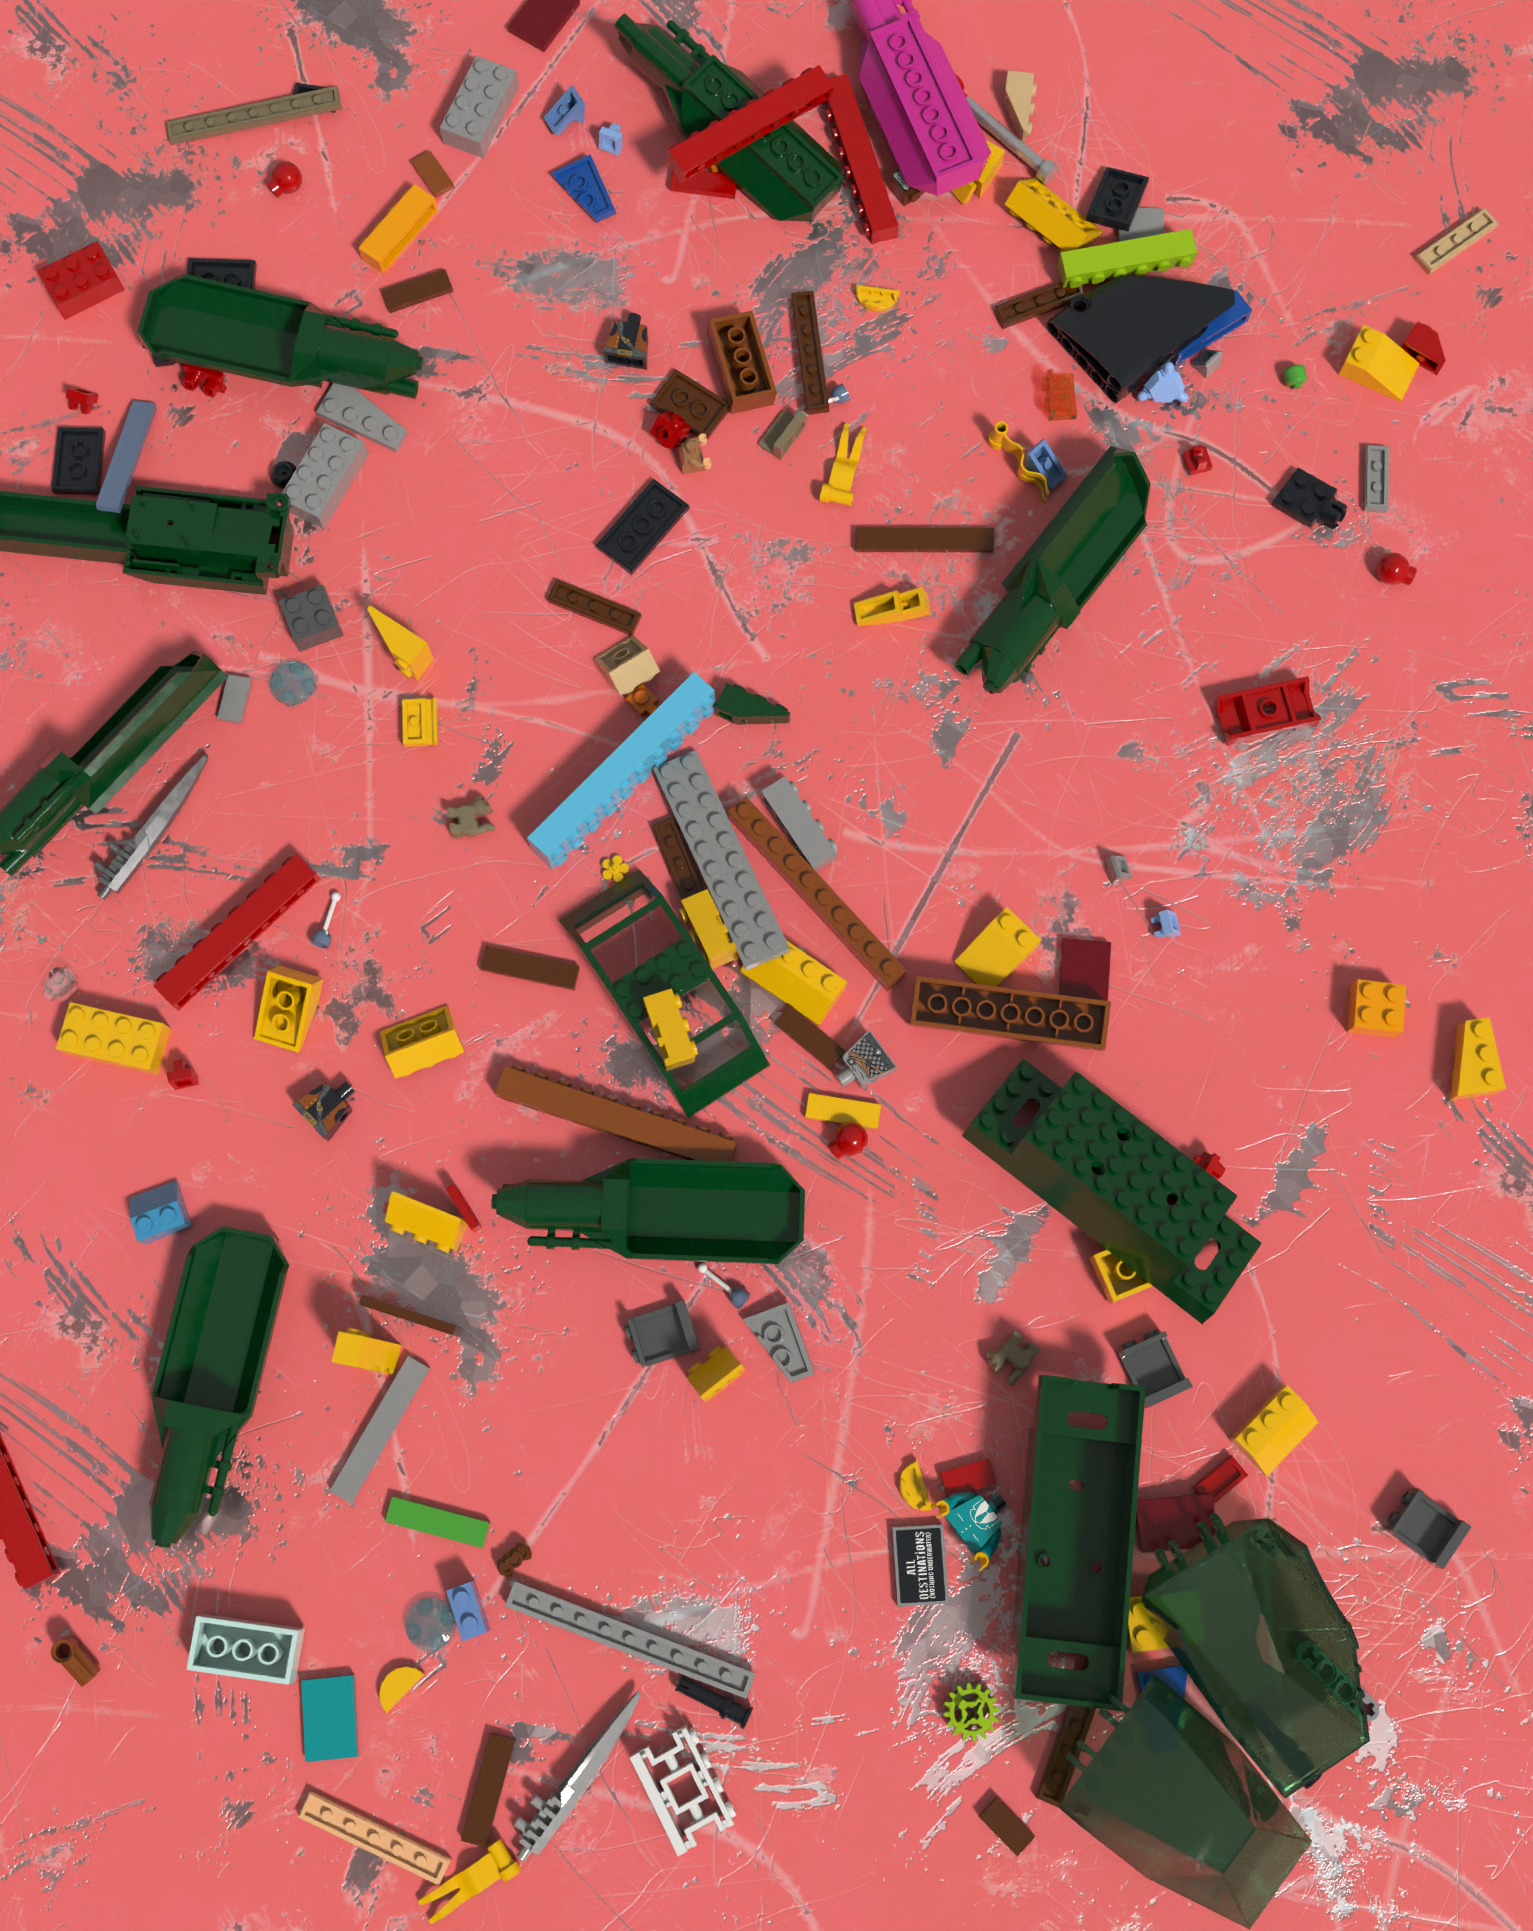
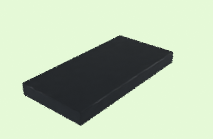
M653 479L596 544V549L632 575L690 509L689 504Z

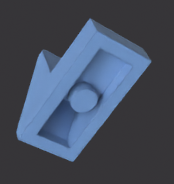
M571 85L543 118L552 132L560 136L573 120L584 123L585 103L575 87Z
M1045 439L1039 441L1026 454V469L1044 475L1047 480L1048 490H1053L1068 476Z

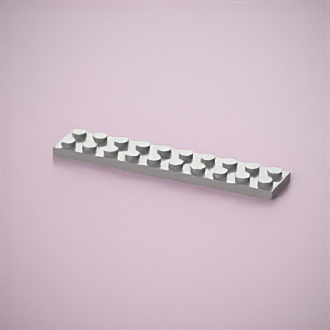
M692 751L663 763L658 768L654 767L655 776L719 911L720 917L728 929V934L737 948L738 956L745 971L789 953L790 948L697 751Z

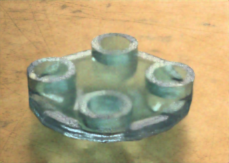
M288 661L279 665L273 671L270 678V690L279 702L284 703L288 707H293L305 702L316 692V678L312 669L306 664L299 661Z
M436 1598L422 1599L413 1605L407 1614L405 1622L406 1634L411 1643L417 1648L426 1651L439 1650L447 1645L454 1636L457 1625L450 1605Z

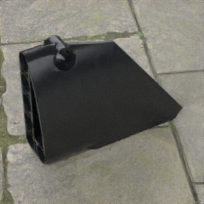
M1118 276L1085 296L1074 297L1070 305L1049 319L1046 325L1051 335L1112 402L1118 403L1136 388L1141 376L1154 366L1160 367L1197 340L1207 330L1211 322L1234 306L1235 294L1232 289L1196 282L1156 277Z

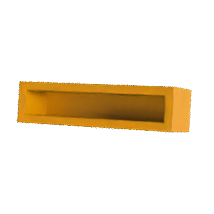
M416 184L406 190L400 201L389 209L387 216L375 225L373 232L361 241L358 249L362 260L384 274L437 213L438 207L435 197Z

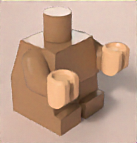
M702 433L698 437L689 438L678 447L683 474L701 472L711 468V459L709 457L703 459L702 450L699 445H706V434Z

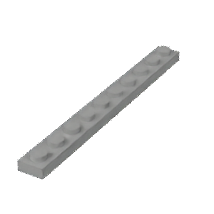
M514 1581L505 1607L745 1699H747L755 1676V1672L517 1581Z

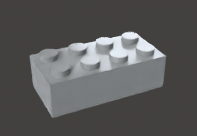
M479 56L475 57L439 127L444 144L484 158L519 88L516 70Z
M324 423L282 492L290 498L289 513L325 529L369 455L365 443Z

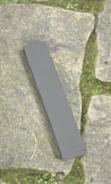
M407 1356L331 1487L330 1492L351 1504L354 1502L431 1368Z

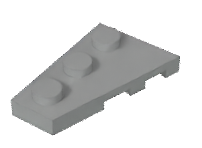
M790 1302L742 1319L791 1383L815 1374Z

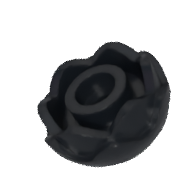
M289 461L276 463L270 471L272 483L284 489L297 467Z

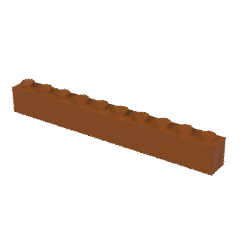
M747 796L728 811L729 820L887 992L905 977L907 970Z
M512 1065L511 1068L504 1066L494 1093L497 1098L686 1160L732 1162L737 1147V1142L733 1141L734 1137L719 1133V1136L709 1133L710 1129L696 1125V1128L686 1126L687 1122L684 1120L673 1118L671 1121L663 1118L664 1114L654 1110L646 1113L640 1111L641 1107L627 1102L625 1106L617 1103L618 1099L608 1095H604L603 1098L594 1096V1091L581 1087L579 1091L571 1088L572 1084L558 1080L555 1083L549 1081L548 1076L537 1072L533 1076L525 1073L526 1069L516 1065Z

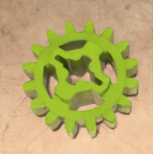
M969 1681L966 1682L965 1689H962L959 1684L956 1685L958 1692L955 1694L949 1691L948 1694L952 1699L951 1701H944V1705L949 1707V1710L943 1712V1716L950 1717V1720L946 1722L947 1727L955 1726L952 1733L956 1736L961 1732L962 1740L966 1741L968 1735L971 1736L973 1742H976L977 1735L979 1734L986 1739L985 1731L987 1729L994 1732L991 1723L999 1722V1719L994 1716V1713L1000 1711L999 1707L993 1706V1703L997 1700L996 1697H988L990 1689L986 1688L981 1691V1684L978 1682L975 1688H972ZM966 1694H977L973 1699L965 1700L962 1697ZM985 1702L987 1703V1706H988V1717H987V1718H986L985 1716H983V1709H982L983 1706L985 1705ZM955 1705L960 1708V1716L957 1721L954 1716ZM968 1706L970 1708L976 1706L975 1711L977 1715L975 1717L972 1715L968 1718L966 1717L968 1713L965 1709ZM969 1724H979L981 1726L977 1729H966Z

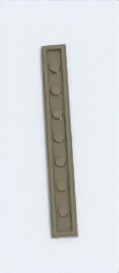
M332 86L167 121L168 137L171 145L341 110L342 103L338 86Z

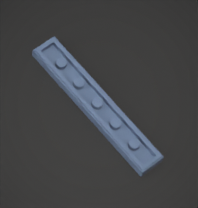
M132 402L96 502L97 510L121 512L157 410L155 403Z

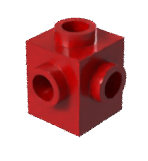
M667 411L658 415L650 434L658 439L663 447L672 449L680 446L681 443H685L689 437L687 433L691 426L685 422L682 416L674 414L672 411Z

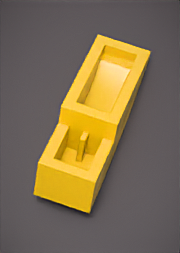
M922 587L899 593L896 590L854 603L858 626L900 622L931 614L928 593Z

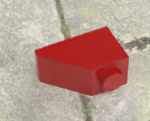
M1417 321L1401 348L1420 363L1421 367L1438 375L1446 362L1438 333L1432 330L1430 326Z

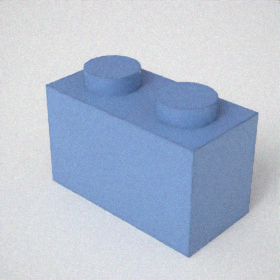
M475 1580L446 1591L462 1642L491 1630Z

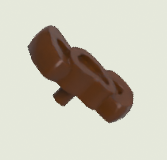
M518 1542L508 1554H505L502 1559L497 1560L496 1567L499 1574L510 1577L513 1574L514 1568L520 1567L522 1561L531 1559L532 1552L529 1545Z

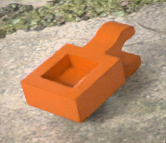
M641 684L625 698L626 702L641 718L646 713L650 716L658 708L656 706L659 703L657 697L644 684Z

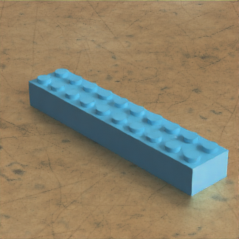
M693 672L527 837L531 850L552 870L556 866L560 867L568 858L567 855L573 849L577 850L584 843V838L589 833H594L600 827V822L606 816L610 817L617 810V805L623 799L627 800L633 794L634 788L639 783L643 784L650 777V772L653 768H658L667 759L666 756L672 750L676 751L683 744V739L688 734L692 735L699 728V723L704 718L708 719L715 712V690Z

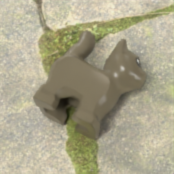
M482 796L475 797L471 804L462 805L458 808L447 807L448 816L451 818V821L459 820L458 824L449 823L450 832L454 839L475 837L495 829L494 824L485 823L481 826L478 824L477 816L493 813L489 802L483 799Z
M1015 1330L1010 1333V1338L999 1349L989 1350L986 1354L988 1366L992 1369L993 1373L1002 1369L1006 1361L1015 1368V1371L1008 1377V1384L1011 1386L1015 1385L1016 1380L1024 1375L1030 1367L1033 1357L1040 1350L1031 1342L1026 1343L1025 1349L1021 1348L1019 1343L1023 1336Z

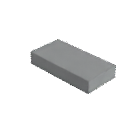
M228 674L217 717L219 721L242 724L253 682L251 678Z

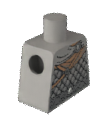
M869 1030L842 1056L841 1062L845 1069L835 1076L843 1087L855 1080L859 1087L863 1088L896 1072L897 1066Z

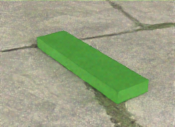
M394 1496L391 1498L385 1519L387 1523L484 1548L491 1523Z

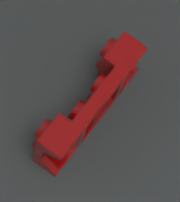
M1309 677L1217 696L1214 705L1226 746L1249 741L1252 737L1289 729L1296 731L1317 726L1321 721V717L1314 711L1311 702ZM1266 704L1271 705L1274 708V714L1264 713L1262 706Z

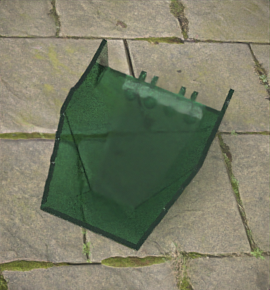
M1213 1513L1209 1517L1212 1526L1217 1531L1213 1535H1211L1208 1526L1200 1521L1196 1526L1203 1538L1202 1542L1182 1554L1178 1544L1174 1540H1170L1167 1542L1168 1547L1175 1558L1170 1562L1161 1548L1154 1551L1161 1568L1149 1575L1141 1601L1149 1620L1222 1723L1284 1798H1287L1370 1741L1367 1713L1363 1710L1362 1697L1365 1694L1361 1688L1359 1676L1362 1668L1358 1664L1357 1659L1359 1643L1351 1623L1347 1621L1323 1581L1306 1544L1269 1518L1233 1521L1224 1526L1217 1513Z
M1154 1675L1130 1709L1115 1696L1111 1695L1108 1700L1117 1709H1121L1125 1716L1118 1722L1113 1718L1112 1714L1101 1708L1099 1714L1111 1723L1115 1729L1097 1753L1079 1739L1076 1742L1079 1749L1093 1758L1087 1767L1074 1754L1068 1753L1065 1757L1083 1773L1058 1808L1146 1878L1250 1930L1309 1847L1312 1840L1243 1751L1156 1675Z

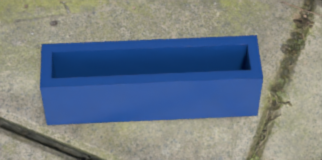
M1237 290L1234 291V306L1211 322L1207 330L1197 340L1171 358L1170 361L1174 366L1248 322L1252 309Z

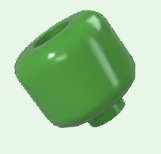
M1303 364L1293 365L1283 370L1284 382L1287 387L1293 386V389H1298L1307 381L1306 369Z

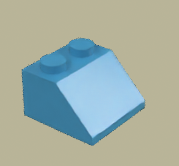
M177 1180L130 1198V1220L137 1242L149 1244L193 1227Z

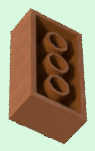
M753 311L709 319L706 333L725 398L729 405L730 414L774 405L777 391Z

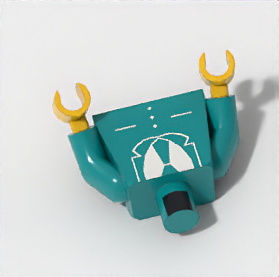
M971 1491L952 1493L941 1501L933 1503L930 1506L931 1509L937 1506L940 1510V1514L936 1518L944 1516L971 1553L975 1555L969 1562L972 1564L975 1560H978L981 1564L978 1571L984 1569L989 1563V1558L995 1552L1002 1534L1000 1528L1002 1522L996 1516L999 1511L1007 1506L1002 1497L997 1493L986 1502L980 1494L975 1495Z

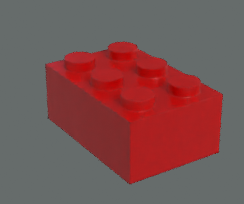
M98 241L37 270L64 320L125 290Z

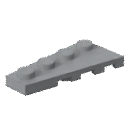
M333 383L316 411L319 417L396 453L408 435L406 429L353 387Z

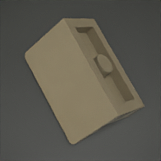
M785 410L782 411L759 442V447L781 460L806 427L807 415L798 411L793 416Z

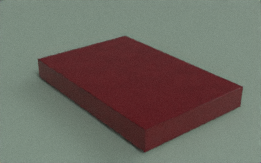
M528 0L509 24L508 32L545 52L579 7L580 0Z
M1062 939L1059 995L1108 1001L1111 942Z
M1212 1493L1137 1500V1520L1142 1553L1219 1547Z

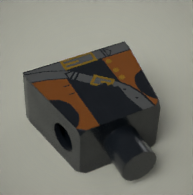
M629 313L627 322H615L603 351L605 363L647 370L648 330L646 325L640 324L641 316L639 314Z
M346 1081L336 1090L328 1083H323L292 1105L324 1139L329 1141L351 1114L353 1109L345 1101L355 1090Z

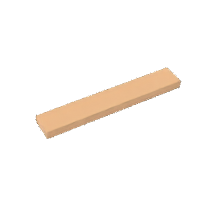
M313 1791L309 1792L298 1815V1818L436 1885H440L452 1859Z

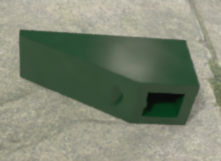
M727 683L714 707L716 716L736 725L790 722V712H788L786 707L781 704L773 705L759 694L752 695L747 693L742 686L737 684L732 686Z

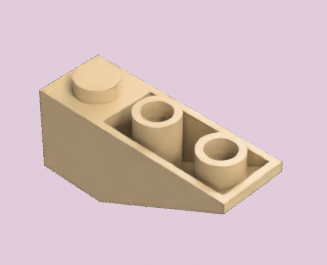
M1008 70L1003 104L1018 138L1025 143L1026 135L1031 136L1032 122L1028 120L1029 116L1033 117L1035 102H1031V97L1036 95L1037 83H1033L1034 73Z

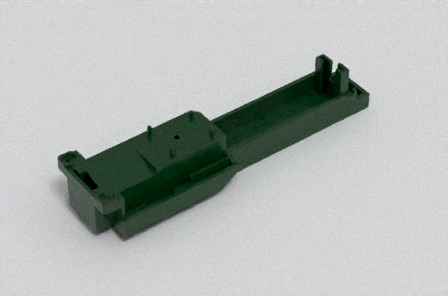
M136 486V495H132L131 505L123 504L121 512L116 513L97 510V501L0 491V551L125 564L123 566V574L151 583L262 595L267 594L269 578L288 576L294 530L289 519L291 501L287 494L267 493L265 500ZM277 502H282V505L277 506ZM271 533H279L278 550L275 544H269Z

